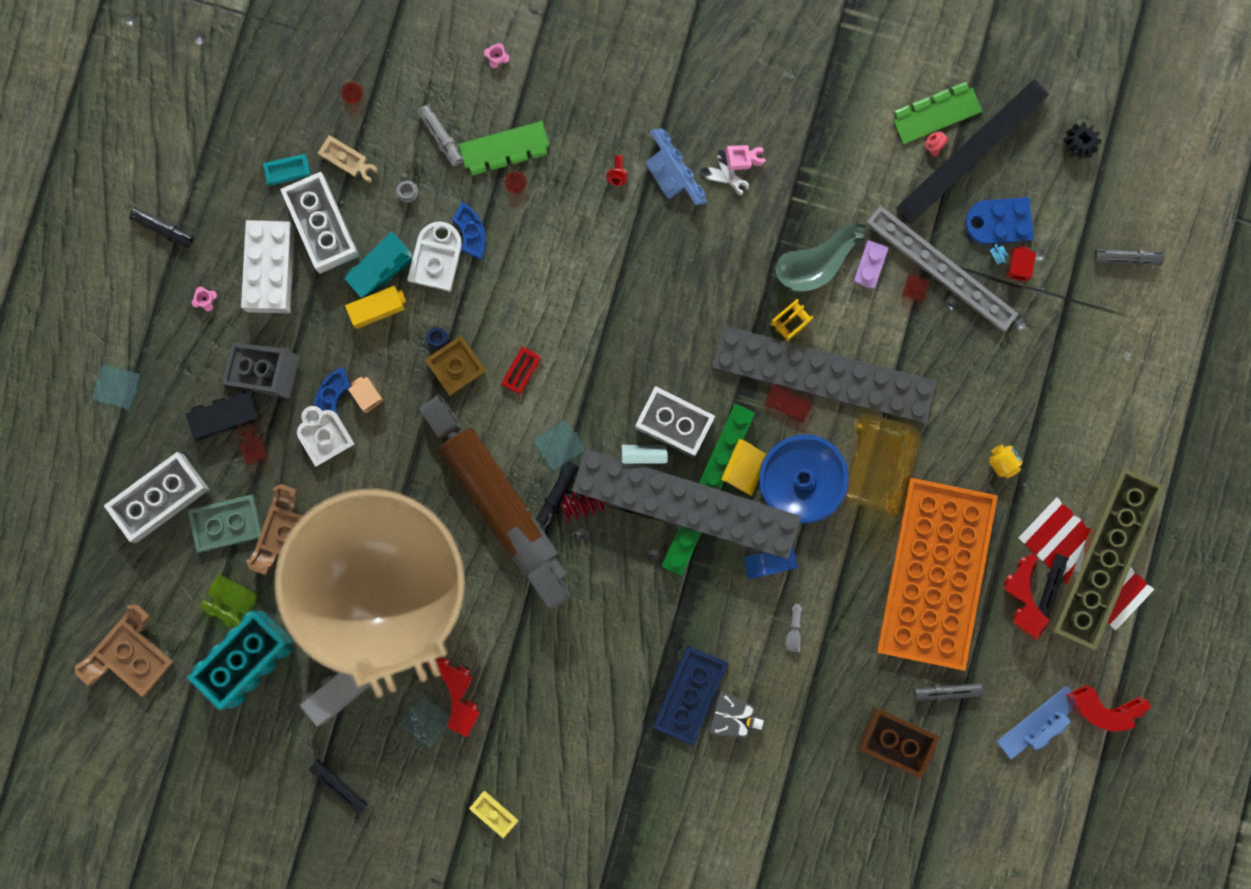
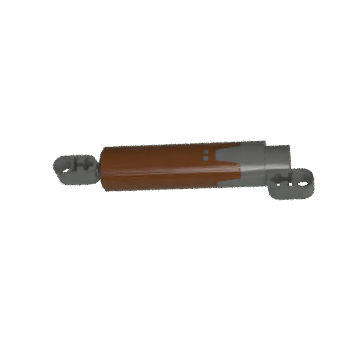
M436 395L421 406L420 410L436 435L443 442L448 439L440 447V455L523 577L528 575L530 582L545 604L551 610L555 609L571 597L569 590L561 580L567 573L555 557L558 554L557 550L475 430L468 428L459 433L458 431L462 429L460 422L440 395Z

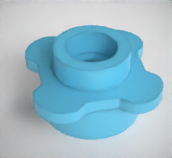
M995 244V247L990 252L998 265L1003 262L1006 264L1005 259L1009 257L1003 245L998 247Z

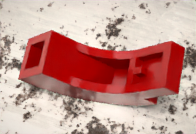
M1087 685L1066 694L1070 705L1083 720L1108 731H1124L1136 727L1132 718H1140L1145 715V711L1151 709L1149 701L1141 697H1137L1117 708L1106 709L1100 702L1095 689Z

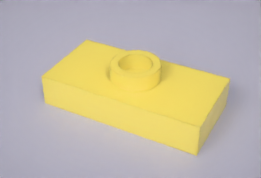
M485 790L469 808L502 838L518 822L514 815Z

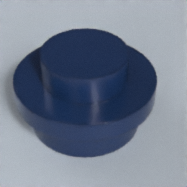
M434 327L428 331L426 341L431 348L441 349L448 343V334L443 328Z

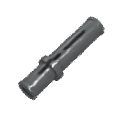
M1096 249L1094 260L1095 263L1136 264V266L1147 264L1162 265L1164 254L1163 251H1144L1143 249H1137V251Z
M982 683L941 687L938 684L929 688H914V700L916 703L922 701H935L939 703L941 700L983 697Z

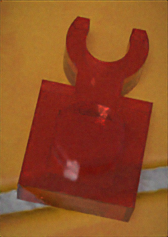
M248 423L249 432L244 434L242 429L238 427L237 434L245 441L240 443L239 446L246 464L250 465L269 456L262 437H254L255 427L253 424Z

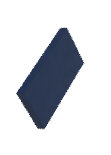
M687 645L652 728L694 746L728 662Z

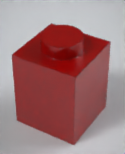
M1020 246L1017 249L1014 248L1009 254L1005 278L1023 282L1029 281L1033 274L1036 252L1030 251V248Z

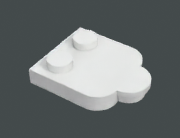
M309 406L302 412L301 418L303 423L297 429V436L315 466L320 465L355 444L339 416L334 411H322L319 407Z

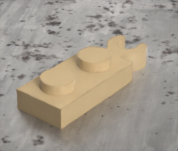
M330 135L318 152L319 156L355 178L361 173L365 181L371 182L372 179L366 175L369 170L378 172L373 164H365L367 161L365 156Z

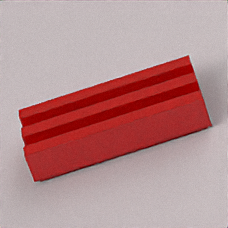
M522 346L501 385L521 395L542 357ZM524 353L528 354L512 384H509L508 381ZM531 358H535L519 388H516L515 386L517 385Z

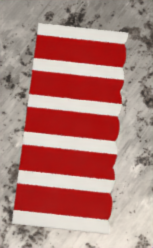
M1056 497L1021 534L1019 539L1050 569L1055 554L1069 558L1063 574L1064 582L1067 584L1090 529ZM1131 567L1107 622L1115 631L1154 590L1146 584L1141 576L1135 574Z

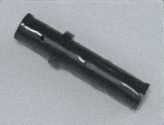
M137 207L133 208L135 213L131 212L129 215L131 221L164 236L168 241H174L187 249L191 247L188 243H193V235Z
M570 461L566 462L551 493L544 499L545 503L536 517L537 521L544 525H549L555 511L560 508V502L579 470V466Z
M1059 554L1054 555L1050 573L1047 572L1046 577L1048 579L1038 607L1040 612L1048 619L1060 583L1064 581L1063 574L1069 558Z
M319 759L308 769L323 782L322 785L325 788L328 787L358 815L368 805L337 777L338 774L335 771L332 772Z

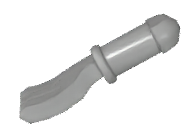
M795 604L792 607L790 624L792 628L787 634V651L800 652L801 635L799 628H801L800 619L802 612L800 604Z

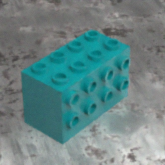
M264 611L248 612L241 619L242 623L237 628L231 629L226 634V639L220 645L217 644L208 653L209 656L204 661H200L192 669L193 672L187 677L219 710L238 707L245 700L243 695L250 690L256 689L261 683L259 679L265 674L269 675L278 666L276 662L282 657L286 658L293 651L291 646L295 641Z

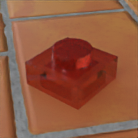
M909 274L901 296L922 303L930 281Z

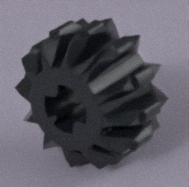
M1082 122L1080 126L1075 123L1072 129H1068L1065 132L1067 137L1063 139V142L1068 145L1064 148V151L1071 150L1070 157H1074L1077 154L1079 160H1082L1084 156L1087 159L1091 158L1093 153L1099 151L1097 145H1100L1102 140L1096 137L1100 135V131L1094 132V125L1087 128L1086 122Z

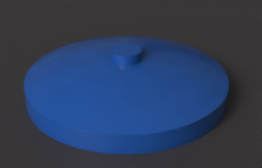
M796 435L779 442L767 454L760 470V489L768 506L800 515L799 523L801 524L814 523L827 518L840 507L848 491L849 471L844 457L832 443L814 435Z

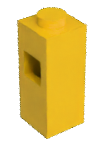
M394 285L347 304L345 307L353 326L358 329L405 310L403 303L406 302L402 290L398 291Z

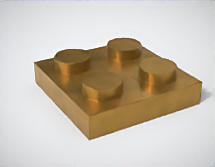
M462 335L425 359L450 397L487 372Z

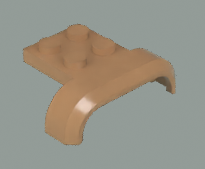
M282 484L273 487V500L256 548L250 559L246 561L250 570L265 575L270 573L287 537L295 525L304 517L294 513L298 499V490Z
M128 605L126 607L128 609L126 614L84 661L75 665V675L87 685H92L111 669L140 696L144 697L174 661L141 633L148 625L151 616L139 605Z

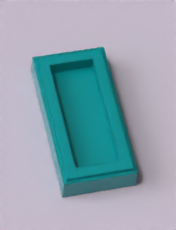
M306 154L263 163L268 186L311 176Z

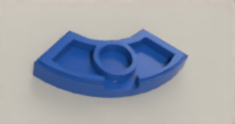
M461 202L452 219V222L460 228L463 234L461 250L482 260L486 247L484 227L476 212L467 204Z
M344 367L335 370L324 379L315 396L314 406L319 407L322 411L332 410L337 413L339 399L351 387Z

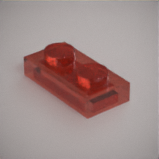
M773 384L764 405L804 423L813 403Z

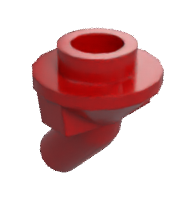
M615 155V169L608 170L606 174L607 181L614 186H623L628 179L627 170H623V155Z

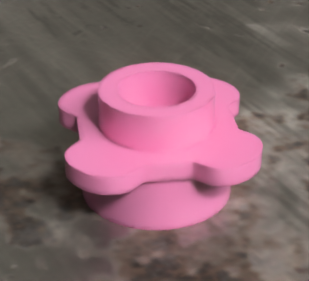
M497 43L484 51V56L489 59V65L492 68H497L499 64L509 61V55L505 53L504 46L501 43Z
M198 287L192 300V305L195 308L201 307L205 311H211L213 309V301L217 298V293L213 290L208 291L204 287Z

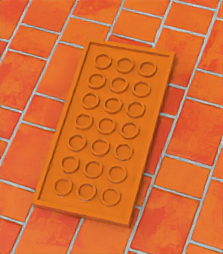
M909 478L876 653L966 671L998 495Z

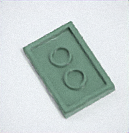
M254 494L188 510L197 553L257 540L262 531Z

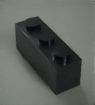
M241 391L233 394L234 398L228 400L220 398L212 401V405L206 407L198 405L191 408V412L185 414L193 439L200 441L260 421L261 416L254 395Z

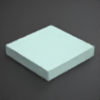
M622 445L623 464L667 462L666 445Z

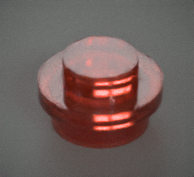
M347 82L341 89V95L346 102L354 104L362 99L363 89L357 82Z
M514 171L506 176L505 186L509 192L516 194L526 188L527 181L522 173Z

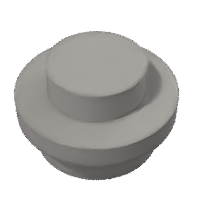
M403 181L397 186L396 194L402 202L409 203L417 198L418 188L412 181Z

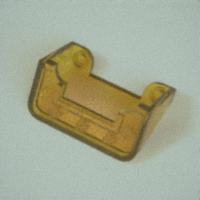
M861 413L854 427L860 440L850 469L849 487L844 501L896 517L900 512L918 453L921 433L911 424Z

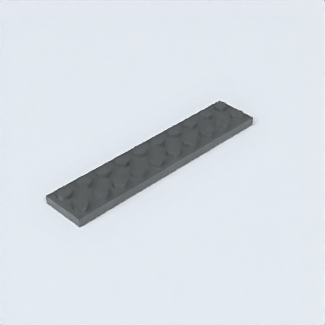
M724 325L712 369L922 424H926L936 385L935 380Z
M587 448L585 449L572 492L784 559L789 558L801 519L800 515L638 464H623L622 459Z

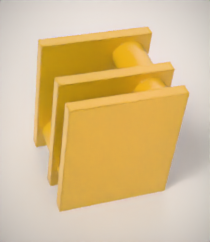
M798 299L777 315L770 323V326L774 325L775 331H779L785 338V342H788L814 318L804 311L803 305L800 306L798 304ZM793 309L794 313L782 323L780 319ZM798 315L803 323L790 333L785 325Z

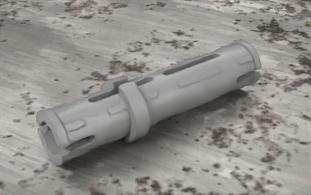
M429 105L420 108L417 113L438 143L439 150L444 152L452 166L460 164L464 158L454 145L455 141L453 138L448 136Z

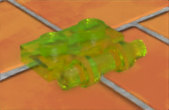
M218 574L207 594L214 597L213 602L210 603L203 600L199 607L205 610L206 614L211 617L216 616L222 619L224 624L237 628L242 623L237 618L238 613L241 612L246 615L250 612L259 595ZM222 602L232 607L229 613L219 608Z

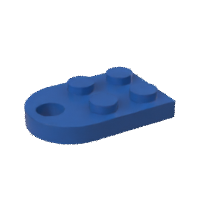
M1030 197L984 200L976 203L968 211L965 218V228L972 240L983 245L1032 242L1034 237ZM973 218L980 219L982 227L979 229L974 228L971 225V220Z

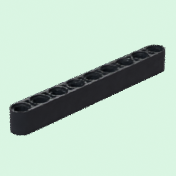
M1035 79L1032 80L896 207V210L912 224L1050 94Z

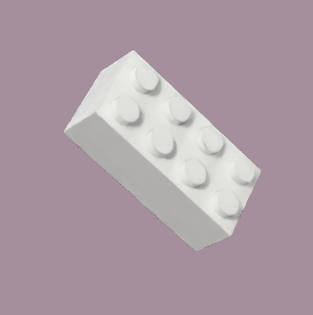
M321 172L280 189L311 261L319 274L360 257L328 183Z
M246 220L241 308L246 312L291 313L295 227L291 222Z
M176 452L105 504L104 507L130 542L138 543L210 489L186 456Z

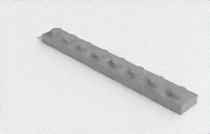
M881 205L867 221L866 225L1002 332L1006 331L1017 317L1018 313Z

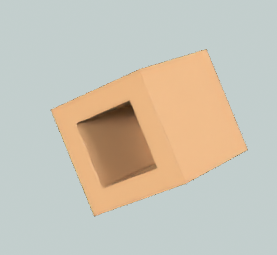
M368 377L356 379L351 383L352 387L348 389L365 413H368L384 402Z

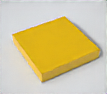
M739 439L721 480L752 496L759 481L761 466L767 454L748 442Z

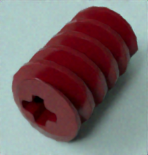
M575 492L572 493L571 500L567 495H564L563 502H561L567 523H570L571 516L576 521L579 520V513L584 518H587L588 510L592 515H596L597 507L601 513L604 512V505H607L610 509L607 502L581 494L578 497Z

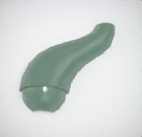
M847 224L818 247L808 250L790 251L783 254L776 266L778 281L783 286L789 288L790 291L795 292L816 290L826 285L836 275L853 246L864 242L866 224Z

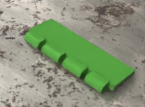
M963 82L951 87L953 96L946 89L931 95L933 104H931L928 97L912 103L911 106L914 112L911 111L909 105L895 110L894 115L896 119L893 120L902 144L904 145L983 112L974 89H969L968 84Z
M540 121L460 143L459 147L464 158L465 169L470 168L471 174L476 175L487 172L485 167L487 163H489L490 169L494 170L508 166L506 158L509 157L511 164L527 161V152L530 151L533 159L547 155L546 147H549L543 122Z

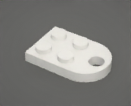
M433 222L421 230L417 239L407 279L408 282L451 292L462 248L460 235L452 225L445 222ZM441 228L448 230V236L445 239L436 237V232Z

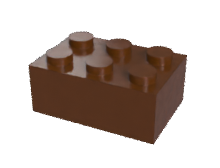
M873 707L856 749L922 779L940 737Z

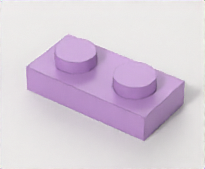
M868 240L853 283L874 289L889 247Z

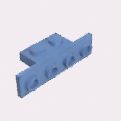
M663 129L651 130L650 133L661 150L645 163L667 199L674 197L685 188L695 205L706 203L704 190L694 181L692 171L684 165L681 160V153L670 142L669 134Z
M1068 686L1063 687L997 740V743L1009 759L1014 758L1027 746L1035 750L1045 747L1054 735L1061 734L1066 730L1067 725L1071 723L1066 715L1073 710L1066 694L1071 692Z

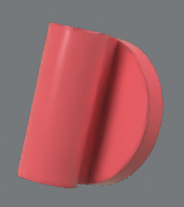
M936 132L928 137L925 146L932 156L937 157L949 138L942 132Z

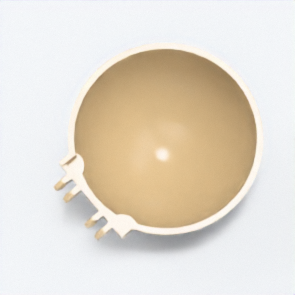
M350 491L320 503L295 525L287 537L278 559L275 581L276 598L279 611L289 633L306 653L331 669L353 675L357 687L371 682L375 694L379 698L383 696V691L378 681L382 677L385 678L390 692H396V686L391 675L393 673L415 666L422 682L426 681L427 675L422 663L428 661L434 676H440L435 658L447 654L443 641L453 628L461 608L464 592L463 566L459 551L451 534L436 515L425 506L411 498L390 491Z

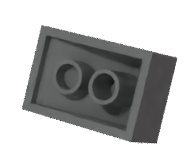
M232 342L222 385L289 399L300 356L286 349Z

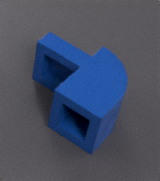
M793 546L788 559L765 552L744 557L749 579L798 568Z

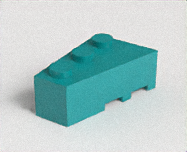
M391 231L357 266L352 267L347 272V276L344 279L362 299L380 290L412 262L413 256L395 233Z

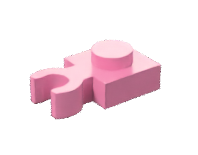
M748 145L727 146L725 153L729 170L750 169L752 164L755 166L763 165L766 161L765 158L760 159L756 156L762 154L763 148L757 147L753 151H749Z

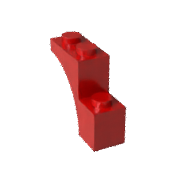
M1030 553L1027 558L1025 556L1022 557L1017 564L1019 569L1014 575L1010 574L1003 585H1005L1004 591L1007 595L1025 606L1024 608L1019 607L1013 615V619H1015L1013 621L1014 626L1037 642L1050 625V621L1037 608L1031 595V579L1039 561L1038 557Z
M440 656L435 659L440 676L449 689L452 702L451 716L447 727L468 737L481 711L477 710L478 705L468 700L465 703L462 702L473 679L469 675L471 671L462 666H458L456 669L449 665L450 660Z

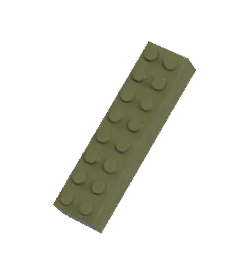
M1125 468L1115 470L1047 632L1087 650H1096L1164 489L1163 485Z

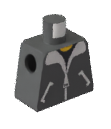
M719 691L708 732L716 735L746 737L748 728L761 731L764 718L752 715L754 706L723 691Z

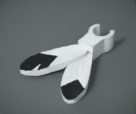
M719 150L717 159L721 170L707 167L701 169L700 173L706 179L730 183L736 190V193L742 196L743 190H740L738 187L745 186L746 189H749V184L736 176L734 170H729L726 153L723 150Z

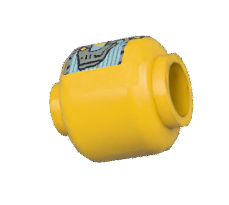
M1001 444L991 451L992 455L989 458V463L999 477L1008 479L1021 471L1022 459L1013 446L1004 447Z

